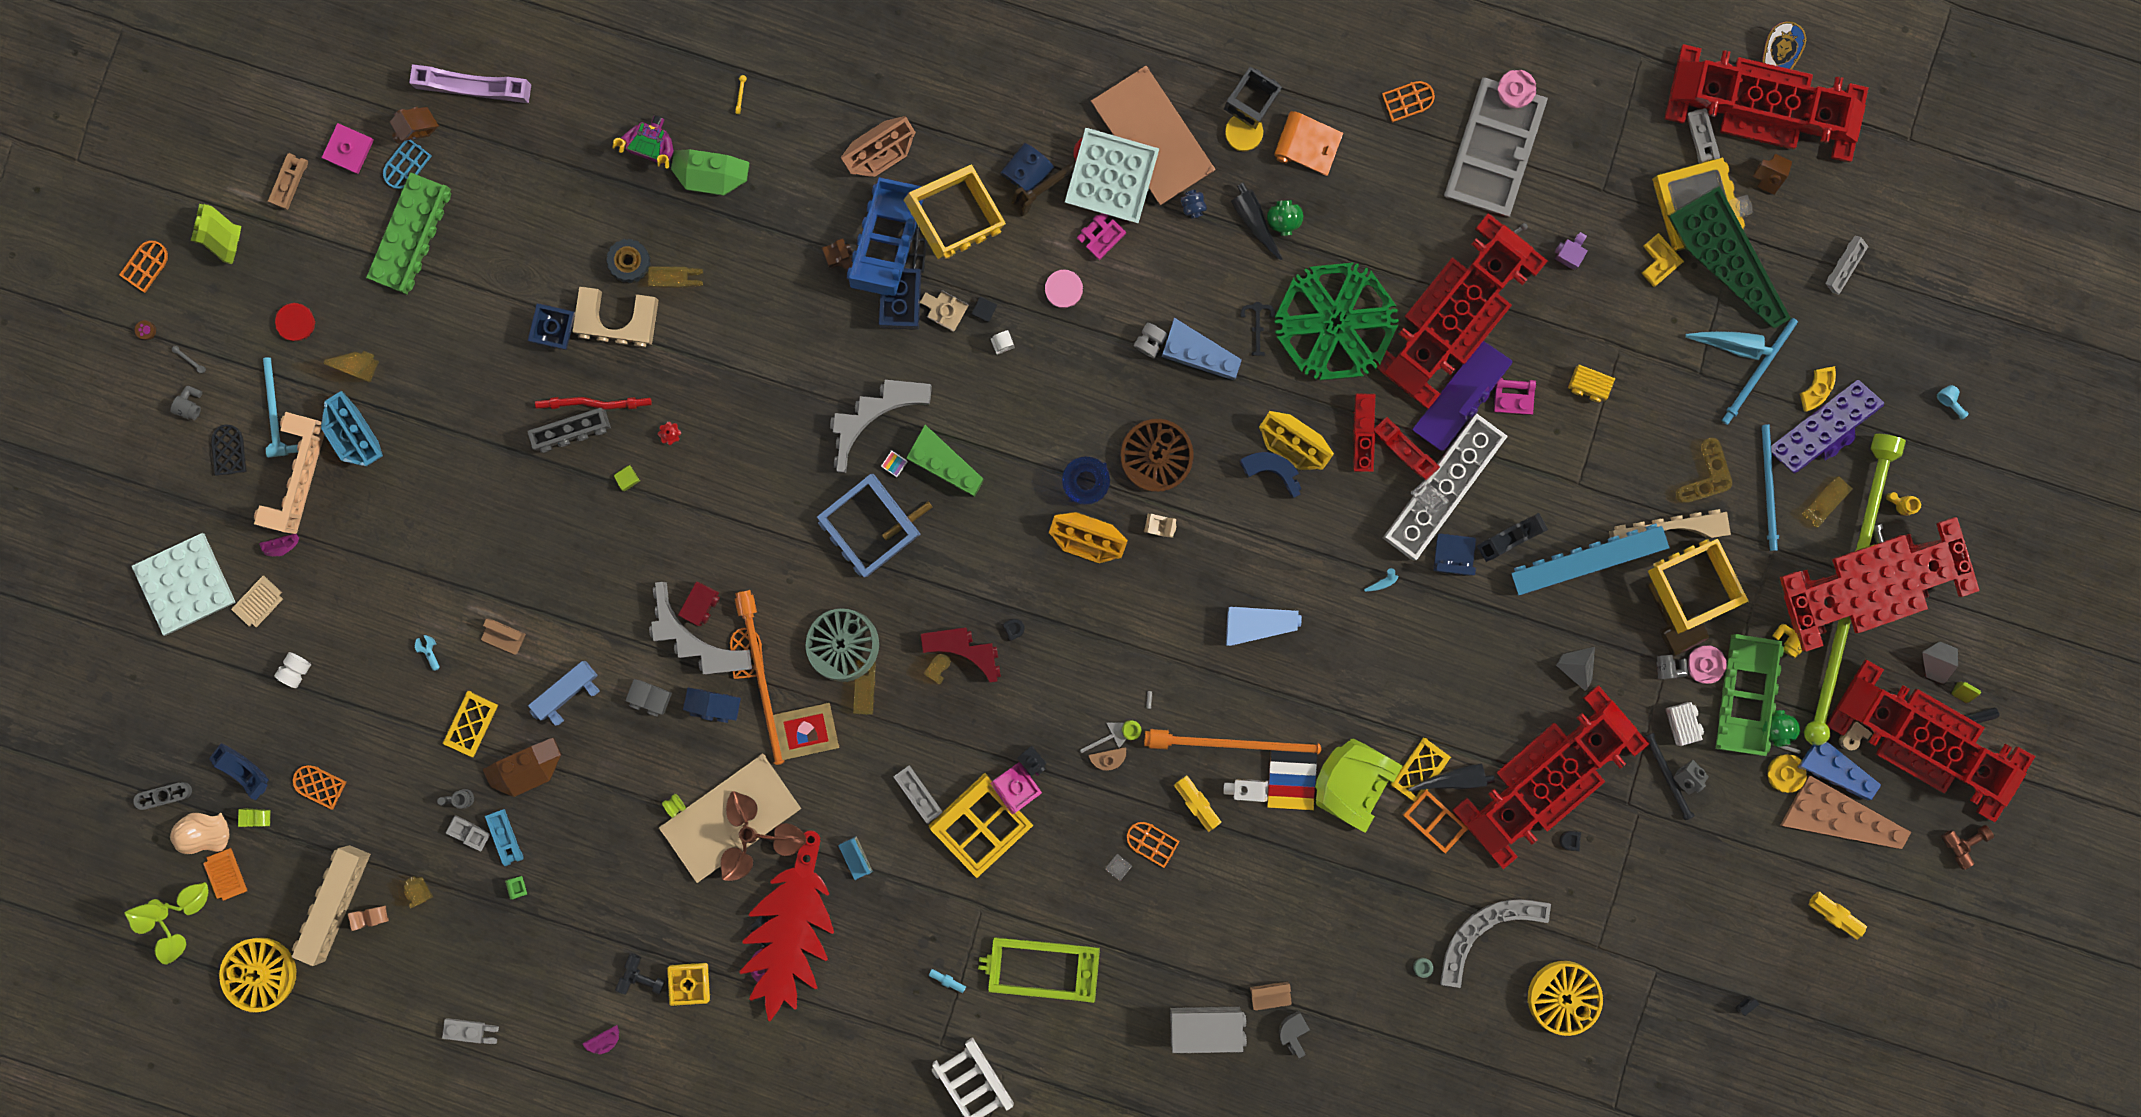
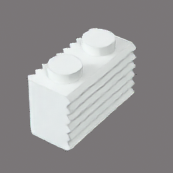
M1692 702L1666 708L1676 745L1683 746L1703 740L1701 736L1704 734L1703 727L1697 722L1698 710L1695 705H1692Z

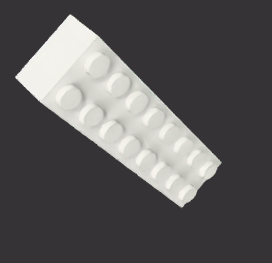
M1477 413L1474 417L1470 418L1437 463L1440 468L1423 482L1386 532L1383 539L1411 560H1417L1502 445L1507 435Z

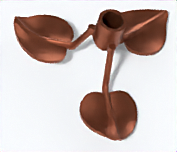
M732 791L727 800L726 815L728 821L733 826L739 827L743 825V828L739 831V838L743 841V851L737 847H732L723 853L721 857L722 879L725 881L738 880L751 871L753 858L746 854L747 843H753L757 838L775 840L773 844L775 851L782 856H790L806 843L804 833L796 826L784 823L775 828V836L757 834L754 828L748 827V821L753 820L757 815V803L747 795Z

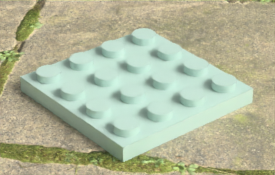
M1085 128L1065 202L1139 223L1159 148Z
M203 533L132 565L163 635H168L236 603Z

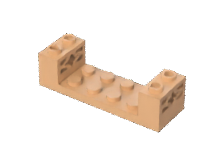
M285 412V416H282L280 431L302 436L303 438L297 446V451L299 452L297 459L292 464V477L288 479L287 495L284 496L281 504L283 509L279 510L259 505V509L254 514V524L282 532L297 533L324 438L321 421Z

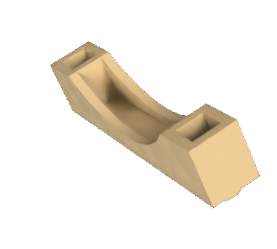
M1720 509L1708 511L1709 515L1702 516L1701 512L1689 514L1690 518L1683 519L1682 516L1671 517V521L1664 522V519L1652 520V524L1657 523V526H1662L1664 531L1671 529L1688 530L1706 539L1731 535L1727 512L1721 513ZM1645 522L1633 523L1632 528H1626V525L1615 526L1613 531H1609L1610 538L1618 535L1619 538L1627 537V532L1637 529L1638 532L1646 531L1645 527L1649 525H1645Z

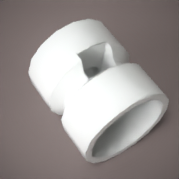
M289 652L283 661L284 666L279 667L274 677L292 688H297L302 680L301 675L307 673L311 664L302 657Z

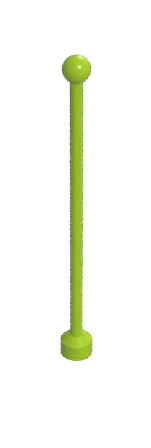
M1874 434L1871 451L1878 459L1856 551L1870 546L1890 462L1898 459L1903 454L1906 440L1886 434ZM1850 616L1838 621L1815 718L1804 729L1805 739L1812 745H1823L1830 737V729L1826 725V720L1851 623Z

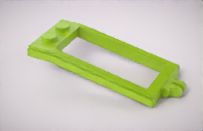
M995 937L992 954H987V958L979 957V962H986V965H979L978 969L986 970L985 974L990 975L989 992L1094 1003L1100 948ZM1002 947L1079 954L1076 991L999 984Z

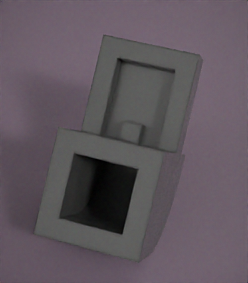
M1299 1010L1282 1021L1279 1027V1038L1282 1045L1290 1042L1287 1046L1292 1055L1297 1054L1298 1058H1301L1306 1054L1297 1037L1308 1032L1310 1029Z

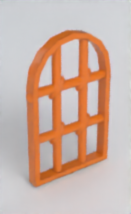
M1422 81L1411 82L1410 84L1382 93L1392 123L1424 112L1430 108L1435 98L1432 87ZM1415 84H1422L1427 87L1416 90ZM1412 86L1413 91L1411 93L1401 96L1399 90ZM1430 89L1432 96L1420 100L1418 94ZM1397 91V98L1387 101L1385 95ZM1415 94L1416 102L1405 105L1403 99ZM1432 99L1430 105L1423 109V102ZM1400 100L1402 106L1390 110L1388 104ZM1419 104L1420 110L1408 114V107ZM1404 110L1405 116L1393 118L1392 113Z
M156 241L144 242L137 248L119 275L130 282L131 285L146 293L168 260L166 248ZM153 243L147 252L142 250L145 245ZM156 244H159L162 249L154 258L150 255V252ZM139 252L143 253V258L138 265L132 263ZM164 252V260L163 263H161L158 260L161 254ZM148 257L152 260V263L144 271L141 269V265ZM157 263L158 265H160V267L158 268L156 273L153 276H151L149 274V271L152 269L154 264ZM131 265L134 267V270L127 278L124 276V273ZM137 270H139L141 273H143V276L140 278L138 283L135 284L131 281V279L137 272ZM147 276L151 280L148 282L146 287L142 289L141 287H139V285Z
M1146 822L1133 824L1127 833V842L1136 853L1143 855L1165 868L1169 859L1173 856V852L1180 842L1156 828L1153 824ZM1146 824L1149 827L1147 830H1143L1136 825ZM1135 828L1144 834L1142 839H1137L1130 835L1131 829ZM1151 828L1163 834L1161 839L1149 834ZM1146 836L1157 841V846L1152 848L1145 844ZM1165 836L1177 842L1174 848L1163 842ZM1129 838L1139 843L1136 849L1131 845ZM1160 845H1164L1172 850L1169 857L1157 851ZM1141 846H1145L1153 851L1150 857L1138 851ZM1155 854L1167 859L1164 865L1153 859Z

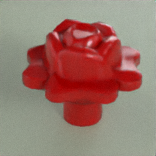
M667 422L665 425L660 426L659 429L661 431L658 432V436L661 437L662 443L672 445L674 442L679 441L681 431L678 429L677 424Z

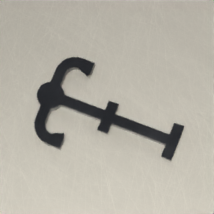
M1255 302L1253 305H1246L1242 308L1241 318L1246 317L1245 310L1253 309L1256 312V327H1252V331H1256V352H1252V356H1265V352H1260V331H1264V327H1260V311L1262 309H1269L1271 312L1269 317H1275V310L1271 305H1262L1260 302Z

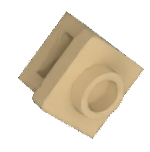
M1148 513L1144 532L1172 538L1176 531V519Z

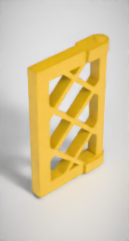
M467 691L443 744L474 757L498 704L482 698L471 691ZM469 699L474 700L477 706L466 710ZM482 706L490 708L485 718L480 708ZM478 708L481 719L471 723L468 711ZM465 713L469 724L458 727L459 720L462 714ZM482 721L483 725L478 735H476L472 724ZM470 726L473 737L463 740L459 729ZM455 730L460 739L456 743L450 740ZM474 738L475 741L471 750L466 748L464 742Z
M1423 737L1401 768L1394 783L1391 782L1390 785L1415 802L1424 790H1420L1416 796L1411 791L1408 792L1406 788L1409 789L1417 785H1410L1409 774L1419 772L1422 782V771L1433 770L1429 778L1440 774L1451 757L1429 742L1427 738ZM1424 745L1429 748L1430 754L1419 756ZM1435 755L1443 758L1437 767L1434 765L1433 756ZM1430 756L1432 768L1421 769L1420 758ZM1417 759L1419 770L1408 771L1412 762ZM1404 774L1407 777V786H1401L1398 783Z

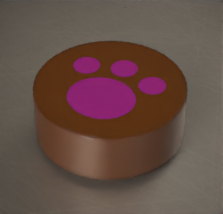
M142 320L136 324L135 334L140 339L150 340L156 334V327L152 322Z

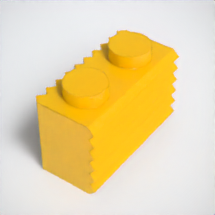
M1578 365L1574 370L1568 388L1572 389V393L1583 396L1585 394L1590 396V400L1600 403L1608 399L1615 378Z

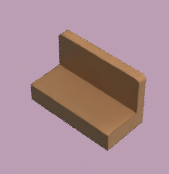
M486 619L483 625L486 629L481 640L516 655L526 634L492 619Z
M1288 981L1250 987L1254 1010L1292 1004L1291 989Z

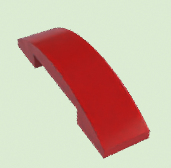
M1388 417L1374 428L1377 436L1424 480L1430 478L1440 468L1434 460L1413 444Z

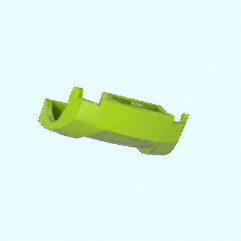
M1350 739L1342 747H1337L1323 764L1315 785L1317 789L1315 803L1318 807L1366 833L1375 817L1371 814L1388 781L1390 780L1394 783L1402 765L1362 742Z

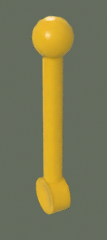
M744 75L739 77L740 88L736 114L741 112L744 82L747 80Z

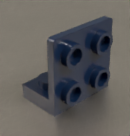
M1439 533L1437 535L1433 571L1474 576L1476 568L1473 567L1476 538Z

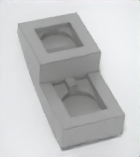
M457 815L454 816L446 830V834L463 841L464 844L479 851H482L490 836V833Z

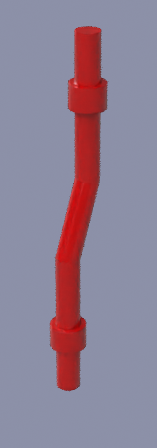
M554 397L550 398V400L535 401L536 409L549 407L551 409H559L560 406L586 405L603 408L604 410L617 408L637 409L639 406L652 405L651 398L636 399L635 397L610 402L585 397L564 399Z

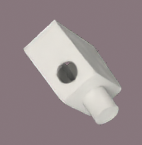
M1237 779L1235 783H1224V794L1234 795L1235 800L1265 802L1268 800L1269 781ZM1242 786L1247 787V793L1241 791Z

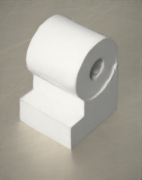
M1008 330L991 338L997 355L1015 348Z

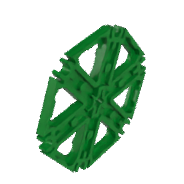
M1354 263L1309 267L1313 274H1310V271L1305 269L1304 272L1307 274V277L1302 279L1297 274L1296 278L1300 282L1299 284L1293 278L1275 316V319H1283L1275 320V324L1283 326L1281 330H1276V334L1282 335L1284 333L1283 336H1276L1301 372H1303L1306 366V376L1311 370L1316 372L1315 380L1318 379L1319 373H1322L1319 381L1364 377L1360 369L1363 370L1364 374L1368 375L1369 372L1366 366L1372 365L1376 369L1377 365L1373 360L1380 366L1398 325H1390V323L1397 324L1399 322L1398 319L1390 317L1391 314L1398 312L1397 309L1389 310V308L1397 307L1372 271L1368 277H1366L1368 268H1365L1363 273L1357 271L1359 264L1354 266L1353 271L1351 267ZM1343 273L1346 280L1335 302L1319 281L1321 275ZM1367 285L1375 290L1383 302L1380 308L1353 310L1362 289ZM1297 292H1302L1317 313L1290 316L1287 310L1294 295ZM1339 313H1341L1340 322L1342 324H1337V326L1332 331L1333 321L1331 320L1336 319L1339 316ZM1384 329L1385 337L1378 351L1375 353L1370 352L1355 330ZM1320 334L1307 359H1302L1290 343V339L1293 336ZM1337 342L1340 343L1353 361L1354 366L1351 370L1331 372L1327 369L1328 361Z

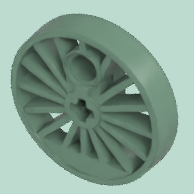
M834 609L822 614L811 625L806 638V653L811 665L822 676L838 682L852 681L863 676L873 666L879 651V637L873 623L863 614L850 609ZM846 613L844 626L842 628L840 614ZM852 614L858 616L856 620H851ZM833 615H835L837 631L829 619ZM862 620L867 624L865 627L861 624ZM823 621L827 623L833 635L820 627ZM857 625V631L851 634V627ZM816 630L821 631L832 641L814 637ZM870 630L872 637L861 638L865 632ZM813 641L830 644L812 648ZM872 641V649L856 646L857 644ZM841 642L845 644L844 648L840 645ZM828 650V651H826L825 653H823V654L820 655V656H818V655H816V654L814 653V652H819V651ZM854 650L870 653L868 660ZM851 654L865 663L860 669ZM847 658L855 670V672L850 675L848 671ZM841 660H842L843 673H841L840 671H838V670H839V666H840Z

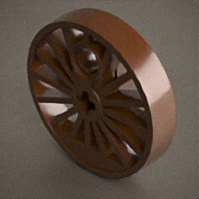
M1150 419L1139 423L1129 431L1122 444L1121 463L1126 475L1135 485L1148 491L1160 492L1176 487L1187 477L1193 464V447L1188 435L1181 427L1168 420ZM1150 424H1158L1156 440H1154ZM1162 424L1169 426V430H1162ZM1144 426L1147 427L1151 444L1138 429ZM1173 429L1180 433L1176 438L1172 432ZM1136 432L1148 448L1131 440L1130 437ZM1163 434H1169L1171 436V442L1167 444L1163 443L1161 441V436ZM1182 437L1184 438L1187 445L1171 449L1173 444ZM1128 442L1145 452L1125 450ZM1187 448L1189 451V457L1169 455L1170 453ZM1157 451H1160V456L1162 458L1154 460V455L1152 454V452L1156 453ZM1125 454L1145 456L1125 463ZM1169 459L1189 461L1187 469ZM1146 461L1137 470L1129 467L1130 465ZM1167 464L1184 472L1182 477L1178 479ZM1149 465L1145 475L1140 473L1141 470ZM1154 467L1153 479H1151L1148 475ZM1158 467L1163 480V484L1156 481ZM1163 467L1176 481L1175 483L1168 486Z

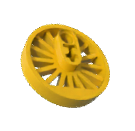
M269 938L247 939L236 944L225 955L220 967V985L227 999L236 1007L249 1012L267 1011L279 1005L291 993L296 981L295 961L288 949L275 940ZM255 942H261L259 958ZM248 943L251 952V957L243 947ZM269 944L273 947L265 958L266 947ZM278 950L282 955L268 964ZM239 951L247 963L234 956V954ZM284 959L282 967L269 970L275 964ZM231 961H233L234 963H236V964H233V965L229 966V964H230ZM236 967L241 969V976L236 974ZM282 971L281 975L271 974ZM233 982L242 983L234 990L230 986V983ZM249 984L244 994L239 999L235 995V993H237L239 990H241ZM271 986L278 989V995ZM253 989L251 1004H247L245 1000ZM266 991L275 1003L269 1005ZM259 992L262 1006H256Z
M1557 961L1543 967L1532 979L1528 990V1005L1532 1016L1543 1028L1555 1034L1571 1036L1586 1031L1596 1022L1602 1010L1603 994L1599 982L1587 968L1571 961ZM1565 966L1572 967L1568 984L1566 980ZM1577 969L1583 970L1584 973L1573 985ZM1560 971H1561L1562 986H1561V984H1560L1558 978L1556 977V975H1557ZM1589 976L1592 982L1579 988V986ZM1552 980H1554L1557 988L1551 984ZM1548 986V987L1551 988L1554 992H1550V991H1547V990H1545V989H1546V987ZM1594 986L1597 993L1579 995ZM1541 993L1553 996L1551 998L1537 999ZM1562 996H1567L1572 1002L1570 1004L1563 1000ZM1597 998L1596 1006L1581 1001L1582 999ZM1553 1002L1536 1011L1535 1004ZM1579 1006L1584 1007V1012L1581 1015L1576 1014V1009ZM1590 1008L1595 1010L1594 1013H1593V1015H1592L1591 1017H1590V1015H1591V1010H1590ZM1553 1009L1544 1021L1540 1019V1015ZM1558 1013L1554 1029L1547 1026ZM1564 1013H1565L1566 1031L1559 1030V1029H1560V1026H1561V1022H1562L1563 1016H1564ZM1570 1014L1578 1028L1571 1030ZM1588 1019V1021L1584 1025L1581 1024L1580 1021Z

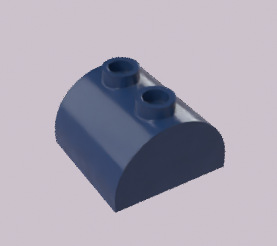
M1024 143L1000 174L1016 187H1022L1027 192L1039 186L1054 166L1039 151Z
M537 303L528 341L554 349L567 350L575 312Z

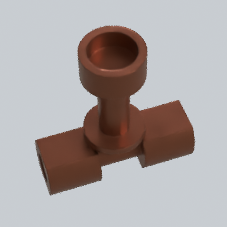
M1983 825L1978 828V834L1966 841L1962 838L1959 839L1954 830L1944 833L1941 837L1947 847L1954 850L1957 855L1955 860L1960 868L1966 870L1975 864L1968 854L1971 852L1970 847L1982 840L1988 842L1994 838V835L1987 825Z

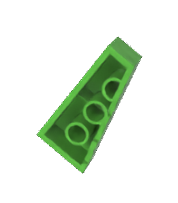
M926 425L924 426L907 459L975 497L984 479Z

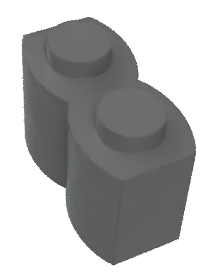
M634 679L626 701L630 702V707L639 710L643 707L648 709V714L658 717V714L665 713L672 692Z

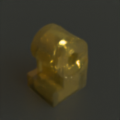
M945 654L937 655L924 674L938 684H941L945 679L941 674L949 668L950 658Z

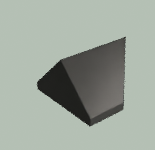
M1939 641L1922 652L1925 677L1945 684L1958 667V649Z
M1595 647L1565 653L1560 657L1556 665L1585 691L1588 689L1593 678Z

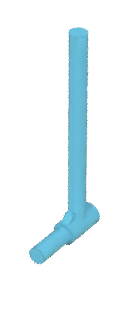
M263 358L272 443L266 447V455L269 458L299 452L297 451L298 445L287 446L280 442L271 358Z

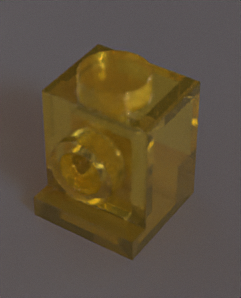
M414 876L404 881V894L409 901H412V904L409 905L410 908L433 898L423 877L416 879Z

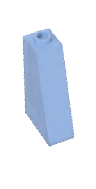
M1228 607L1226 645L1231 646L1296 631L1298 627H1301V615H1298V611Z

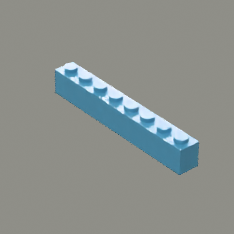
M1657 523L1646 526V531L1638 532V529L1627 532V537L1619 538V535L1608 538V543L1601 544L1600 541L1589 544L1590 548L1582 550L1580 547L1570 550L1571 554L1563 556V553L1551 556L1552 560L1545 562L1544 559L1533 562L1534 566L1526 568L1525 565L1514 568L1515 572L1511 574L1518 595L1668 549L1669 545L1663 527L1657 526Z

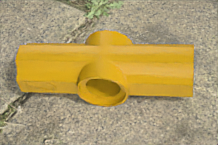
M1187 775L1174 784L1186 801L1185 804L1194 816L1198 817L1208 832L1221 823L1220 819L1211 809L1210 803L1201 791L1197 790Z
M1817 892L1810 899L1808 905L1822 914L1829 923L1839 929L1841 928L1854 939L1858 940L1866 932V925L1853 917L1846 908L1838 903H1834L1821 892Z

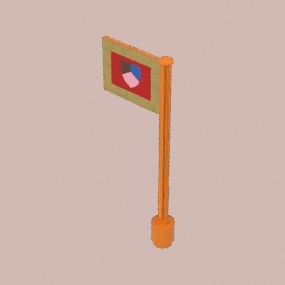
M750 590L735 593L736 598L734 599L738 616H742L745 619L775 760L773 763L780 765L786 759L839 748L830 703L773 715L752 618L754 617L753 613H757L754 595H751Z

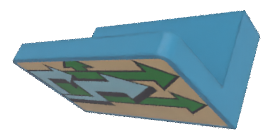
M857 837L838 845L854 880L872 872Z

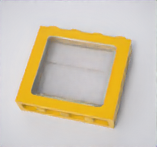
M1723 158L1660 174L1652 179L1671 247L1674 251L1685 249L1667 215L1716 186L1721 187L1742 228L1745 227L1744 220L1740 217L1738 211L1739 202L1733 194L1734 184L1729 180V167Z

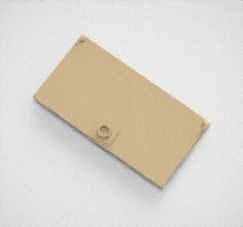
M763 753L659 827L697 883L721 867V857L727 849L737 847L743 851V841L739 838V831L743 828V825L739 827L733 826L728 821L726 815L727 800L732 791L747 795L757 803V815L753 820L748 821V827L754 828L757 834L766 835L801 810V807ZM747 843V848L753 843Z

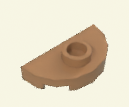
M1126 747L1091 754L1089 758L1097 768L1113 770L1124 762Z

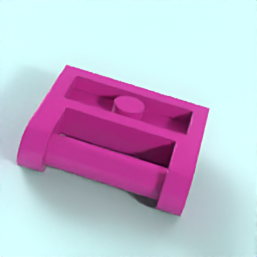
M1501 378L1495 385L1494 412L1533 415L1536 381H1511ZM1502 388L1528 389L1527 395L1502 393Z

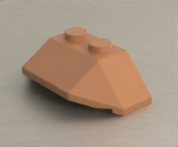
M906 116L886 120L852 141L841 156V159L851 174L875 177L907 156L915 131Z

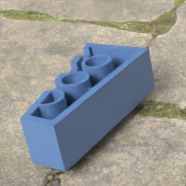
M1174 318L1162 357L1235 380L1241 359Z

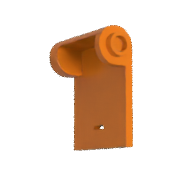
M1290 111L1274 155L1277 157L1276 160L1281 163L1295 161L1328 176L1343 133L1301 113Z

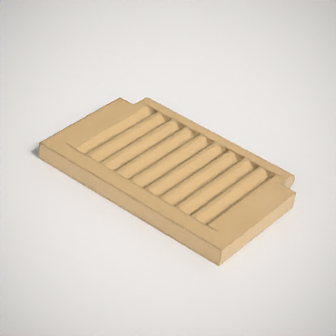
M262 576L231 610L248 626L253 624L257 627L283 600L280 596L282 592L265 576Z

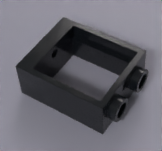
M1249 67L1227 100L1224 110L1256 129L1275 101L1282 86L1274 79L1264 76L1260 70ZM1247 81L1271 95L1260 113L1236 99Z

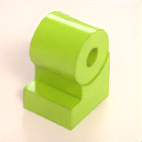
M239 809L238 827L270 826L271 810Z

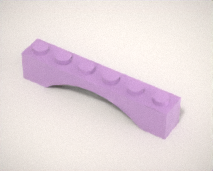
M412 64L410 84L416 89L529 103L531 84L526 79L473 76Z

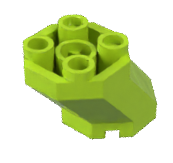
M199 204L197 215L200 216H197L193 228L195 230H193L191 241L203 244L224 263L233 264L241 226L231 223L212 206Z

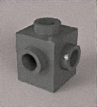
M1691 760L1680 767L1673 778L1690 795L1694 791L1700 792L1706 786L1705 782L1709 776L1694 760Z

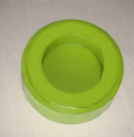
M1129 720L1123 724L1121 731L1125 738L1135 740L1141 735V726L1136 721Z

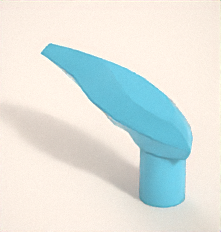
M1390 568L1387 570L1388 577L1365 588L1364 591H1376L1387 588L1394 584L1399 576L1395 575V570Z

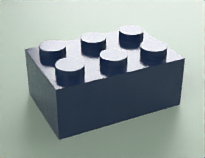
M904 268L896 296L880 294L879 326L881 328L919 330L920 269Z

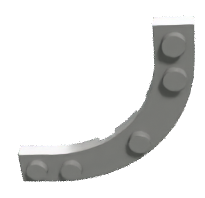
M1514 899L1491 904L1474 913L1459 927L1447 948L1440 984L1461 988L1463 968L1467 954L1473 942L1486 930L1497 923L1522 919L1548 923L1551 904L1533 900Z

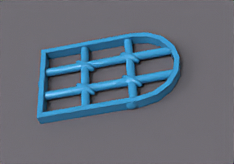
M408 140L401 144L383 169L386 183L395 189L404 188L405 185H398L404 177L408 179L407 173L414 165L419 168L415 173L418 175L432 157V155L412 140H409L413 145L407 153H403L401 149ZM416 146L421 151L413 160L409 157V154ZM400 153L402 159L395 167L391 162ZM423 153H426L428 157L420 166L417 163L418 159ZM405 159H408L411 162L410 166L403 173L399 170V167ZM390 166L393 168V171L386 177V170ZM397 171L401 174L400 179L395 185H392L388 181Z

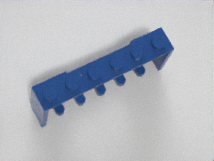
M880 177L877 184L873 185V199L868 202V215L864 217L862 222L863 232L858 235L857 245L859 246L857 251L854 250L853 266L852 268L849 267L847 272V279H849L851 288L896 296L917 225L904 199L909 192L922 186ZM877 217L906 223L902 238L898 239L873 233ZM870 240L899 246L895 262L866 257Z

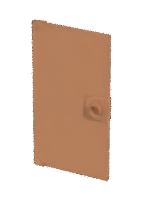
M1144 66L1136 73L1091 100V103L1114 136L1159 148L1149 184V190L1159 205L1164 204L1216 170L1147 66Z

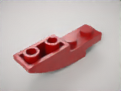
M1355 393L1353 422L1354 471H1374L1376 394Z

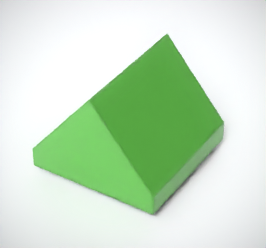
M522 876L505 881L510 900L527 895Z

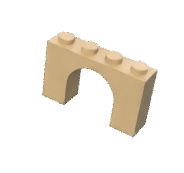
M579 287L573 333L578 335V338L589 339L591 336L597 337V341L608 342L609 339L616 340V343L627 345V342H634L635 346L646 347V344L652 345L659 301L656 297L636 295L634 314L630 323L622 329L611 330L603 326L599 317L602 292L599 289Z

